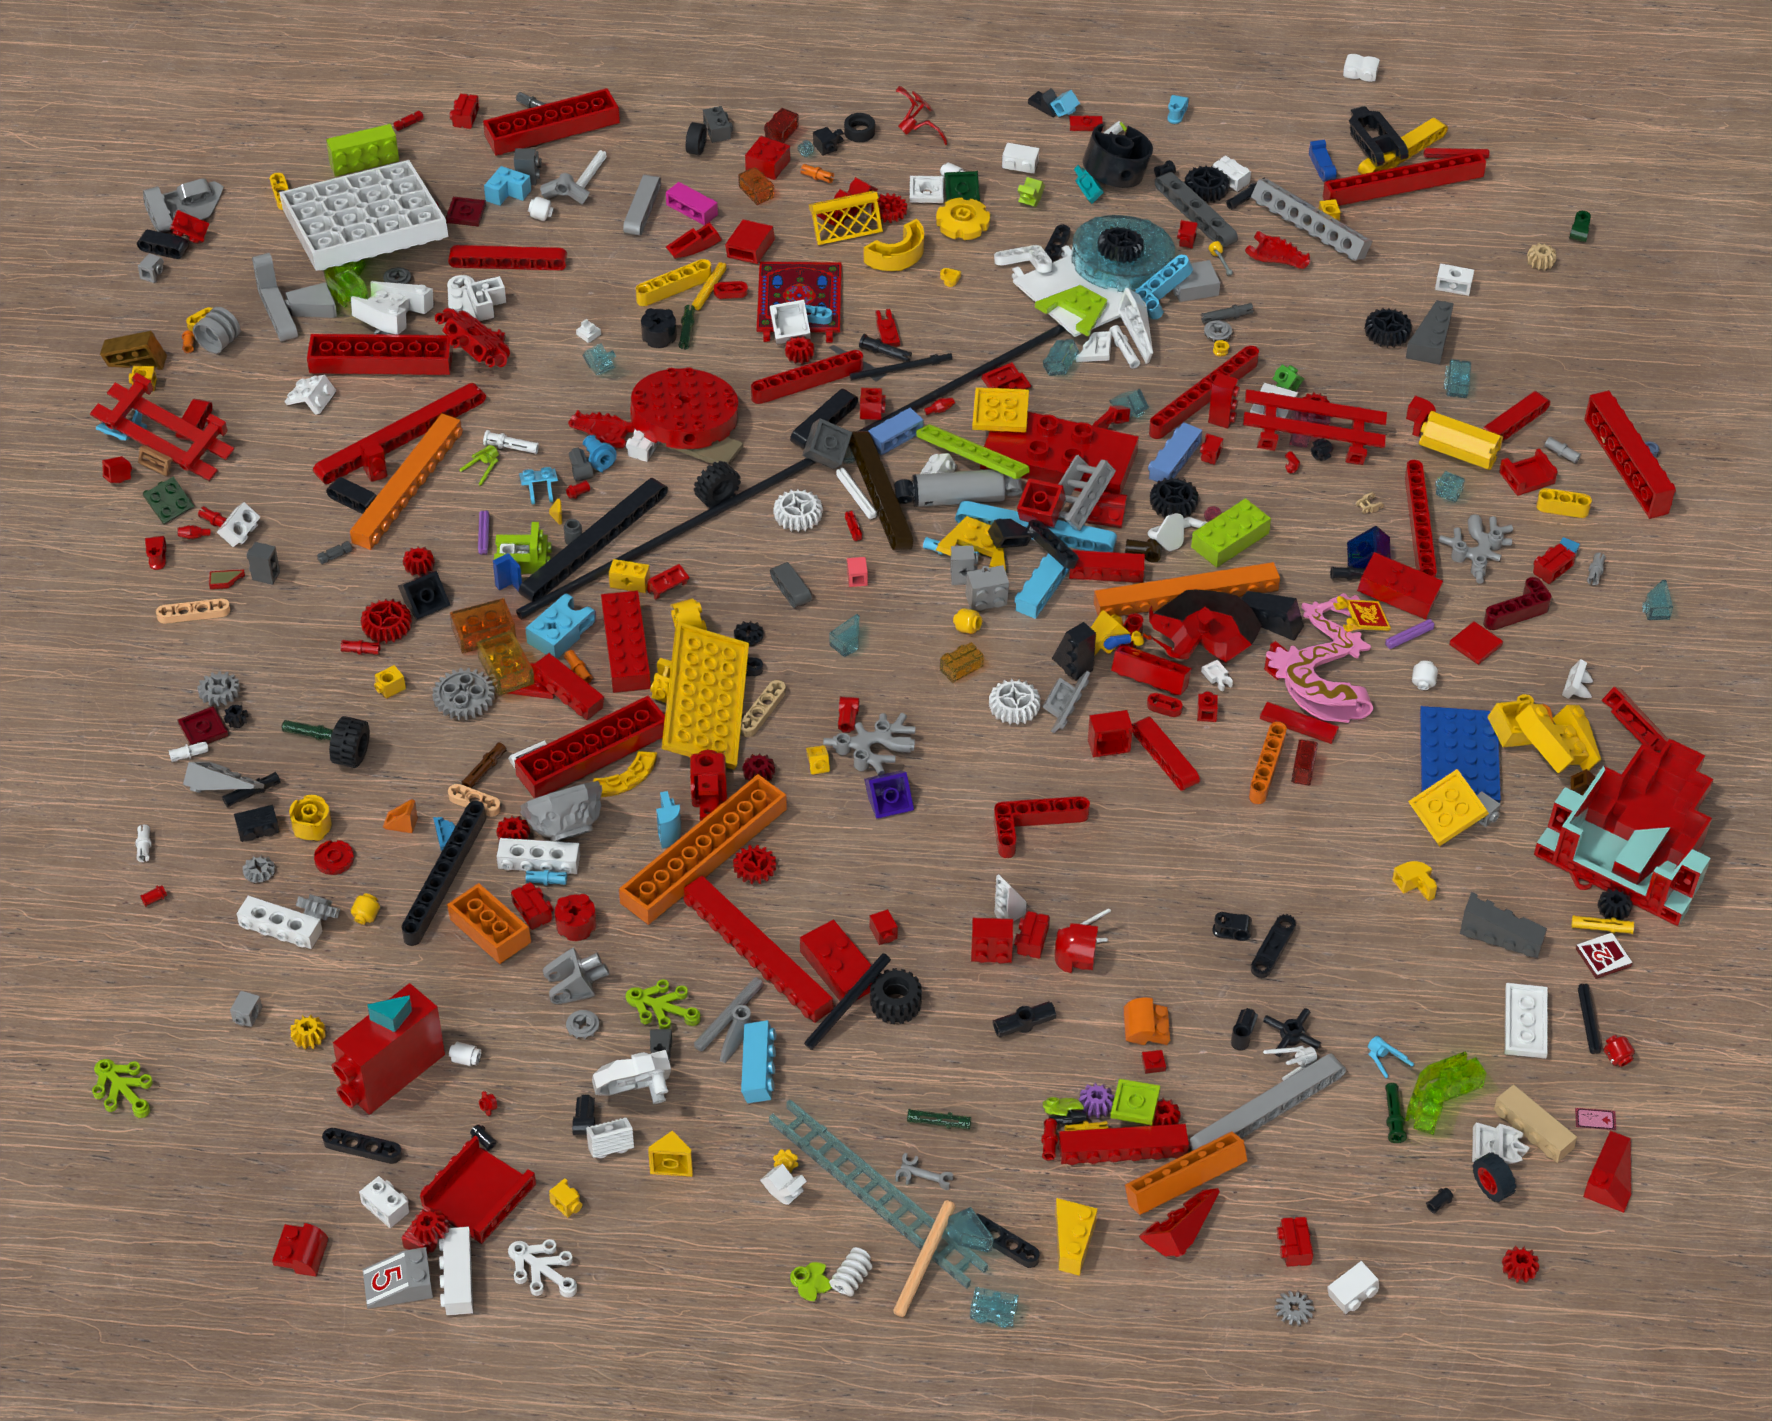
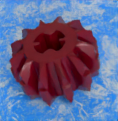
M760 753L758 756L752 754L750 758H746L742 766L745 780L750 781L758 774L765 780L772 781L775 773L773 759H769L768 755L762 756Z

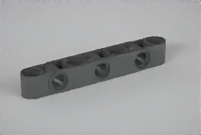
M1168 172L1155 179V186L1158 191L1191 222L1198 223L1197 227L1213 242L1219 241L1224 248L1238 241L1236 231L1175 174Z

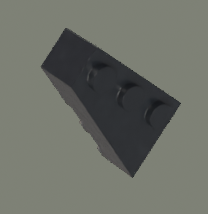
M1246 591L1241 598L1253 610L1262 625L1261 628L1295 641L1304 627L1297 598Z
M1085 622L1080 623L1065 633L1052 657L1065 673L1075 681L1086 671H1093L1096 632Z

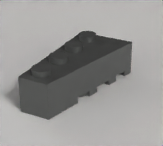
M1436 300L1408 342L1406 359L1440 365L1454 303Z
M1471 892L1464 911L1460 934L1538 959L1547 928L1525 917L1519 919L1512 911L1508 909L1503 911L1495 907L1494 902L1488 899L1484 902L1477 898V894Z

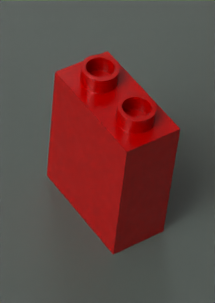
M408 983L389 998L410 996L412 1012L396 1032L371 1021L369 1015H367L333 1042L336 1061L331 1066L341 1083L336 1088V1091L343 1103L349 1108H353L358 1104L369 1115L445 1056L438 1006L411 983Z

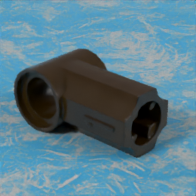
M1151 538L1146 542L1127 539L1125 553L1145 554V559L1151 563L1160 560L1162 546L1156 540Z

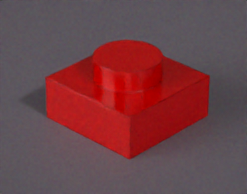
M1162 1050L1142 1052L1141 1058L1145 1074L1166 1071Z

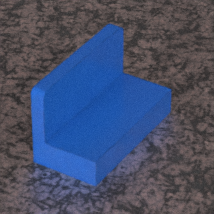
M509 553L493 560L495 586L497 589L501 590L512 584L519 592V587L522 584L520 565Z

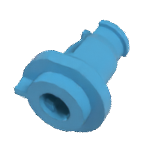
M589 435L583 440L582 444L590 452L588 460L591 466L603 473V470L608 469L615 462L616 450L609 443H601L595 438V435Z

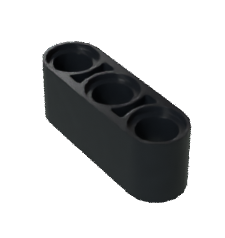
M147 229L137 241V247L143 252L181 259L189 247V243L183 237Z
M338 477L326 489L327 495L332 500L361 514L365 512L377 496L372 491L342 477Z

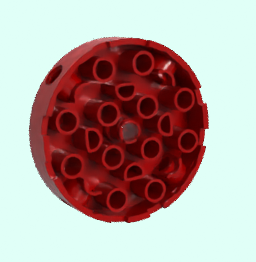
M691 367L667 368L641 379L631 393L630 419L634 428L637 431L640 430L646 439L654 443L658 441L665 443L666 447L676 449L708 447L712 445V442L717 440L721 442L730 436V432L735 429L737 424L738 397L735 390L720 377L705 371L696 370Z

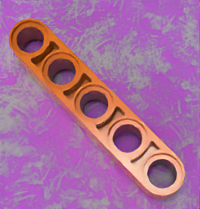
M1273 722L1269 726L1250 785L1249 799L1252 803L1262 804L1267 799L1285 743L1287 728L1281 722Z

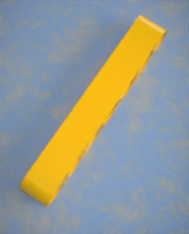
M1431 118L1401 137L1407 146L1408 158L1401 160L1392 151L1383 153L1385 160L1383 165L1375 167L1370 159L1367 158L1360 163L1358 173L1366 174L1395 168L1444 137L1448 126L1436 118Z

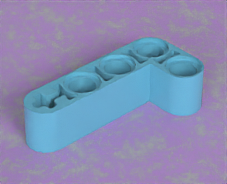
M1182 254L1175 257L1135 291L1146 303L1147 313L1151 319H1158L1163 315V309L1159 300L1192 273L1193 267L1186 255Z

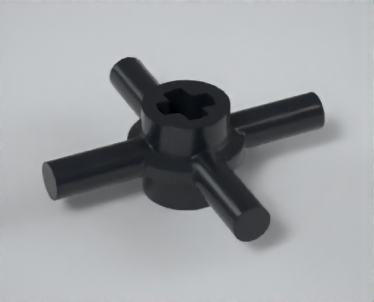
M1304 1008L1297 1019H1288L1285 1023L1268 1015L1264 1017V1023L1280 1030L1282 1040L1276 1049L1287 1048L1288 1045L1295 1046L1301 1041L1319 1050L1322 1043L1306 1035L1302 1026L1311 1013L1309 1009ZM1276 1053L1275 1055L1280 1057L1283 1053Z

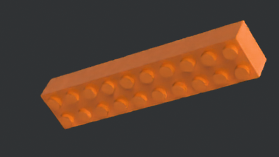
M757 774L619 888L620 904L649 925L684 896L685 886L700 876L707 877L786 811V794Z

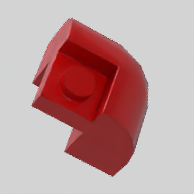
M1070 923V927L1058 929L1054 957L1060 969L1071 974L1073 967L1082 970H1093L1098 926Z

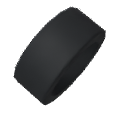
M865 113L849 115L844 121V134L846 138L854 142H866L872 139L875 135V120L873 117ZM857 125H863L868 128L863 130H856L852 127Z
M695 122L690 124L685 143L687 153L702 154L707 137L705 124Z

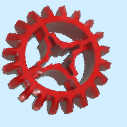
M378 599L376 604L371 602V605L366 606L365 611L362 612L360 620L362 631L367 638H370L372 642L375 640L378 643L385 641L386 644L388 641L395 642V639L401 640L402 636H407V632L410 631L412 625L411 612L407 609L406 604L402 605L401 601L395 602L394 599L391 601L387 599L380 601Z

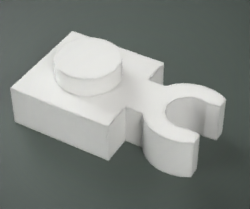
M1218 660L1202 666L1201 672L1211 684L1217 682L1220 691H1224V684H1227L1230 688L1232 687L1233 680L1228 677V671Z

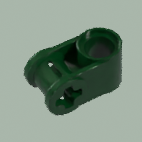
M1581 210L1576 213L1569 239L1586 242L1591 219L1589 212Z

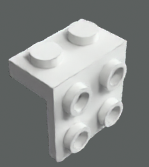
M325 375L313 376L308 379L302 378L297 381L296 387L287 395L285 403L286 405L305 401L316 415L322 412L337 390Z

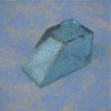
M1141 389L1121 393L1109 400L1113 406L1122 405L1130 408V417L1134 416V418L1142 416L1144 414L1143 411L1149 408Z
M1666 580L1658 583L1647 594L1646 601L1642 604L1643 613H1646L1647 620H1670L1673 605Z
M858 614L854 615L829 633V645L843 657L854 653L859 648L860 616Z
M971 1207L949 1216L946 1230L949 1237L954 1239L959 1246L987 1253L992 1251L994 1238Z

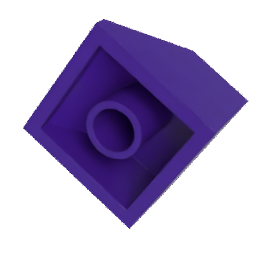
M900 770L864 779L868 799L876 819L914 810L907 772Z

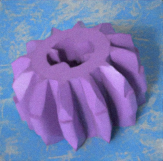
M1096 1082L1093 1084V1087L1087 1084L1085 1090L1080 1092L1079 1101L1084 1106L1082 1112H1088L1089 1118L1092 1115H1096L1097 1119L1100 1115L1106 1117L1108 1112H1111L1114 1102L1111 1088L1105 1089L1104 1084L1097 1086Z

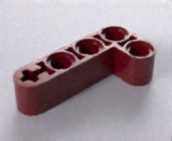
M1529 577L1525 581L1522 596L1487 607L1483 625L1488 630H1497L1543 615L1549 611L1552 595L1539 578Z

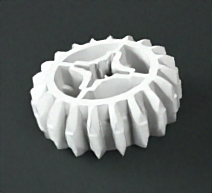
M790 489L789 493L784 492L783 496L779 495L778 500H775L773 513L779 526H783L784 529L789 528L790 531L797 530L798 532L803 529L806 532L807 528L812 529L814 525H818V522L821 521L823 507L821 500L818 499L817 495H813L812 491L807 493L806 490L799 491L797 489V491H792Z
M1011 678L1010 682L1004 680L1002 684L998 683L993 688L992 693L989 695V707L996 720L1001 719L1002 723L1007 721L1010 725L1011 723L1018 725L1020 722L1026 724L1027 720L1032 721V718L1037 716L1040 709V695H1038L1037 689H1034L1033 684L1028 685L1027 681L1022 683L1020 679L1013 681Z

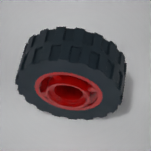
M1489 1152L1474 1161L1472 1167L1475 1180L1489 1199H1492L1494 1202H1500L1515 1193L1516 1181L1508 1164L1498 1154Z

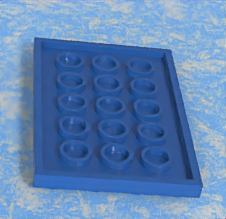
M1420 707L1421 792L1458 769L1476 796L1482 791L1500 803L1499 739L1487 718L1491 711Z

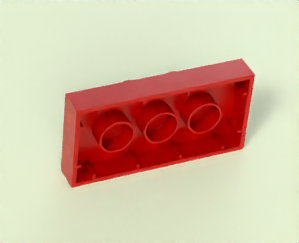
M1028 412L1026 432L990 431L984 447L1028 465L1029 473L1023 475L1022 479L1028 480L1030 478L1053 484H1059L1076 455H1079L1092 467H1097L1101 459L1106 460L1116 472L1104 492L1122 494L1138 452L1139 436L1091 426L1085 422L1077 423L1059 419L1050 414L1041 415ZM980 464V469H983V470L991 469V468H987L986 466ZM1084 473L1080 481L1088 482L1092 474ZM1076 487L1074 489V491L1082 492L1083 490L1081 488Z

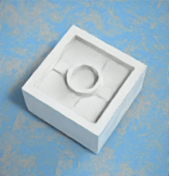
M804 300L770 306L776 345L786 343L791 338H796L797 336L799 338L805 336L806 339H811Z

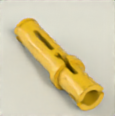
M1573 915L1571 928L1610 931L1613 934L1615 932L1633 934L1634 921Z

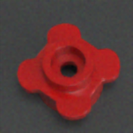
M483 1091L481 1093L482 1098L479 1099V1107L482 1111L486 1112L487 1116H490L492 1114L491 1111L497 1109V1101L493 1094H487L486 1091Z

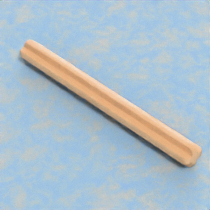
M944 1201L894 1307L895 1315L905 1316L955 1209L953 1202Z

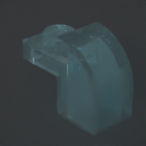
M602 343L586 350L582 355L589 368L596 375H601L615 368L612 362L616 357L614 351L612 350L607 353Z

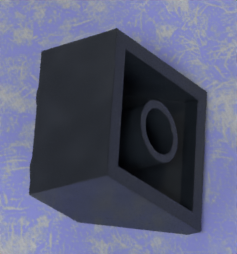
M437 571L429 572L398 585L404 603L416 620L451 606Z

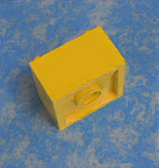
M1529 700L1496 703L1487 718L1502 747L1533 745L1515 719L1516 716L1531 704Z

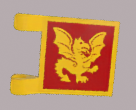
M1338 596L1336 598L1338 603H1333L1336 610L1348 608L1352 618L1346 620L1347 625H1343L1346 632L1357 629L1390 631L1391 629L1379 601L1348 600Z

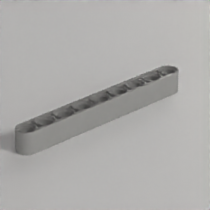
M1332 1053L1322 1057L1192 1136L1188 1141L1189 1148L1193 1151L1232 1131L1242 1139L1340 1079L1345 1074L1346 1068Z

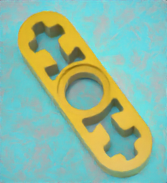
M273 173L269 178L277 207L283 210L280 193L277 191L289 190L282 173Z

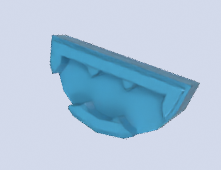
M433 817L440 850L442 851L455 825L453 822L444 820L443 817Z

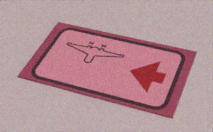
M1575 1108L1576 1127L1616 1130L1615 1111Z

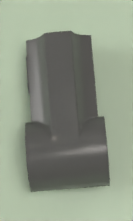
M579 447L573 448L568 454L574 480L580 481L593 478L592 466L587 461L584 450L579 449Z

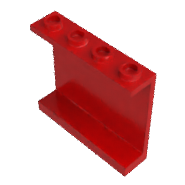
M474 1136L463 1145L462 1150L456 1156L449 1160L448 1165L435 1175L434 1180L429 1185L424 1186L420 1193L421 1204L423 1207L426 1205L436 1211L440 1210L443 1212L444 1215L448 1216L449 1224L455 1228L469 1227L470 1237L482 1244L536 1186L535 1173L529 1169L524 1174L515 1170L479 1146L478 1137Z

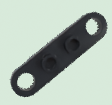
M1282 914V916L1279 915L1252 961L1251 972L1254 976L1265 978L1270 975L1295 931L1296 920L1291 915ZM1288 922L1291 926L1286 928V926L1284 927L1280 923ZM1264 965L1266 969L1259 971L1256 966Z

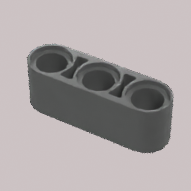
M788 562L770 569L772 580L793 608L812 601L809 589Z

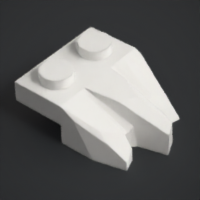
M1477 1122L1473 1126L1472 1162L1489 1152H1494V1154H1498L1499 1157L1503 1158L1506 1164H1512L1522 1161L1521 1156H1524L1530 1147L1518 1141L1524 1133L1513 1127L1499 1124L1494 1128Z

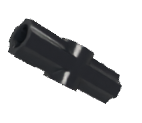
M1050 1001L1033 1007L1021 1006L1015 1013L993 1020V1027L997 1037H1003L1018 1031L1027 1033L1035 1025L1056 1019L1057 1014L1054 1005Z

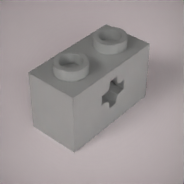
M951 546V585H966L967 572L977 570V566H974V564H978V554L974 553L973 546Z

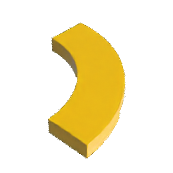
M638 751L635 760L624 773L605 778H594L593 782L599 781V784L602 785L601 797L624 793L644 781L655 766L657 752Z

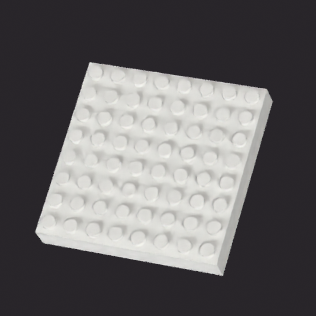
M410 160L279 192L283 211L316 271L326 270L333 266H342L344 263L357 262L364 258H373L379 254L392 253L395 250L408 249L411 246L424 245L430 241H439L449 237L444 215Z

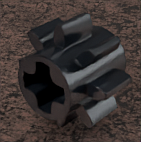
M1322 438L1312 442L1314 447L1311 448V454L1315 459L1322 461L1332 457L1330 453L1333 451V446L1330 441Z
M232 705L225 709L224 721L229 723L230 728H240L247 724L248 712L243 710L242 705Z

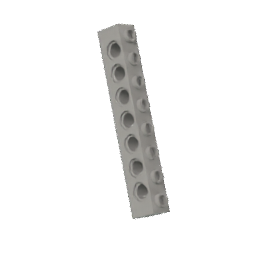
M1259 179L1251 195V198L1255 199L1257 204L1267 206L1270 212L1282 215L1281 218L1286 221L1294 222L1297 228L1307 230L1308 234L1313 237H1319L1324 244H1331L1335 247L1336 251L1346 253L1351 260L1365 259L1373 242L1269 179Z

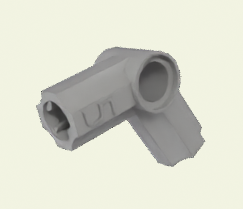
M562 173L558 179L543 184L540 188L541 195L544 198L550 199L557 195H568L581 204L585 202L590 193L576 184L574 178L568 173Z

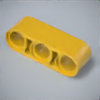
M1544 488L1539 491L1536 508L1544 513L1585 518L1589 515L1592 499L1587 494Z

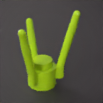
M488 445L486 448L473 454L472 458L475 459L464 465L459 471H464L480 459L484 463H490L479 482V486H481L493 466L498 462V450L494 446Z

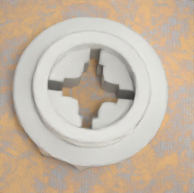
M457 275L448 281L447 287L448 289L461 287L467 291V284L473 283L474 280L467 275Z

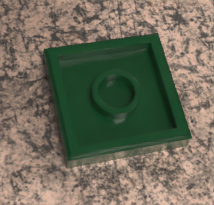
M978 171L944 172L946 201L963 198L964 200L974 199L980 202Z

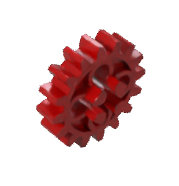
M886 193V196L880 194V198L877 201L880 218L883 219V223L887 220L892 223V220L899 222V218L904 219V215H907L906 200L901 199V195L896 197L895 193L892 196L889 193ZM872 203V205H871V213H872L873 210H874V205H873V203Z

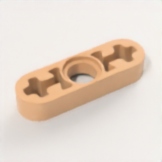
M454 784L448 789L449 800L454 804L466 808L471 798H478L484 804L486 816L493 817L501 811L500 801L496 797L461 784Z

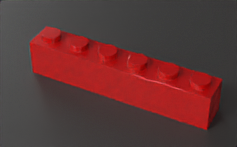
M1186 1124L1059 1131L1058 1141L1061 1164L1075 1165L1077 1163L1095 1164L1098 1162L1114 1163L1143 1159L1159 1160L1161 1158L1177 1159L1187 1154L1189 1149Z

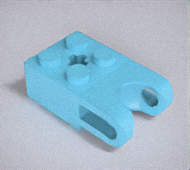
M566 593L525 628L527 643L546 655L550 653L558 659L595 622L596 610L588 606L581 610H573L574 597Z

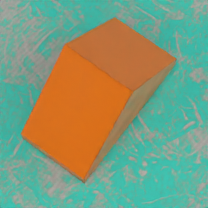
M411 799L389 811L383 828L413 833L418 819L415 800Z

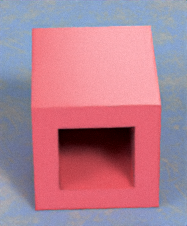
M865 557L847 558L849 587L868 586Z

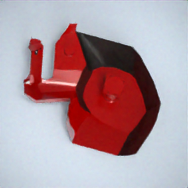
M1195 589L1184 591L1154 613L1152 606L1149 608V622L1152 624L1153 629L1170 638L1175 644L1174 650L1151 635L1147 636L1143 633V637L1148 640L1153 639L1173 658L1189 659L1197 645L1203 646L1212 655L1227 662L1253 644L1262 625L1249 605L1237 595Z

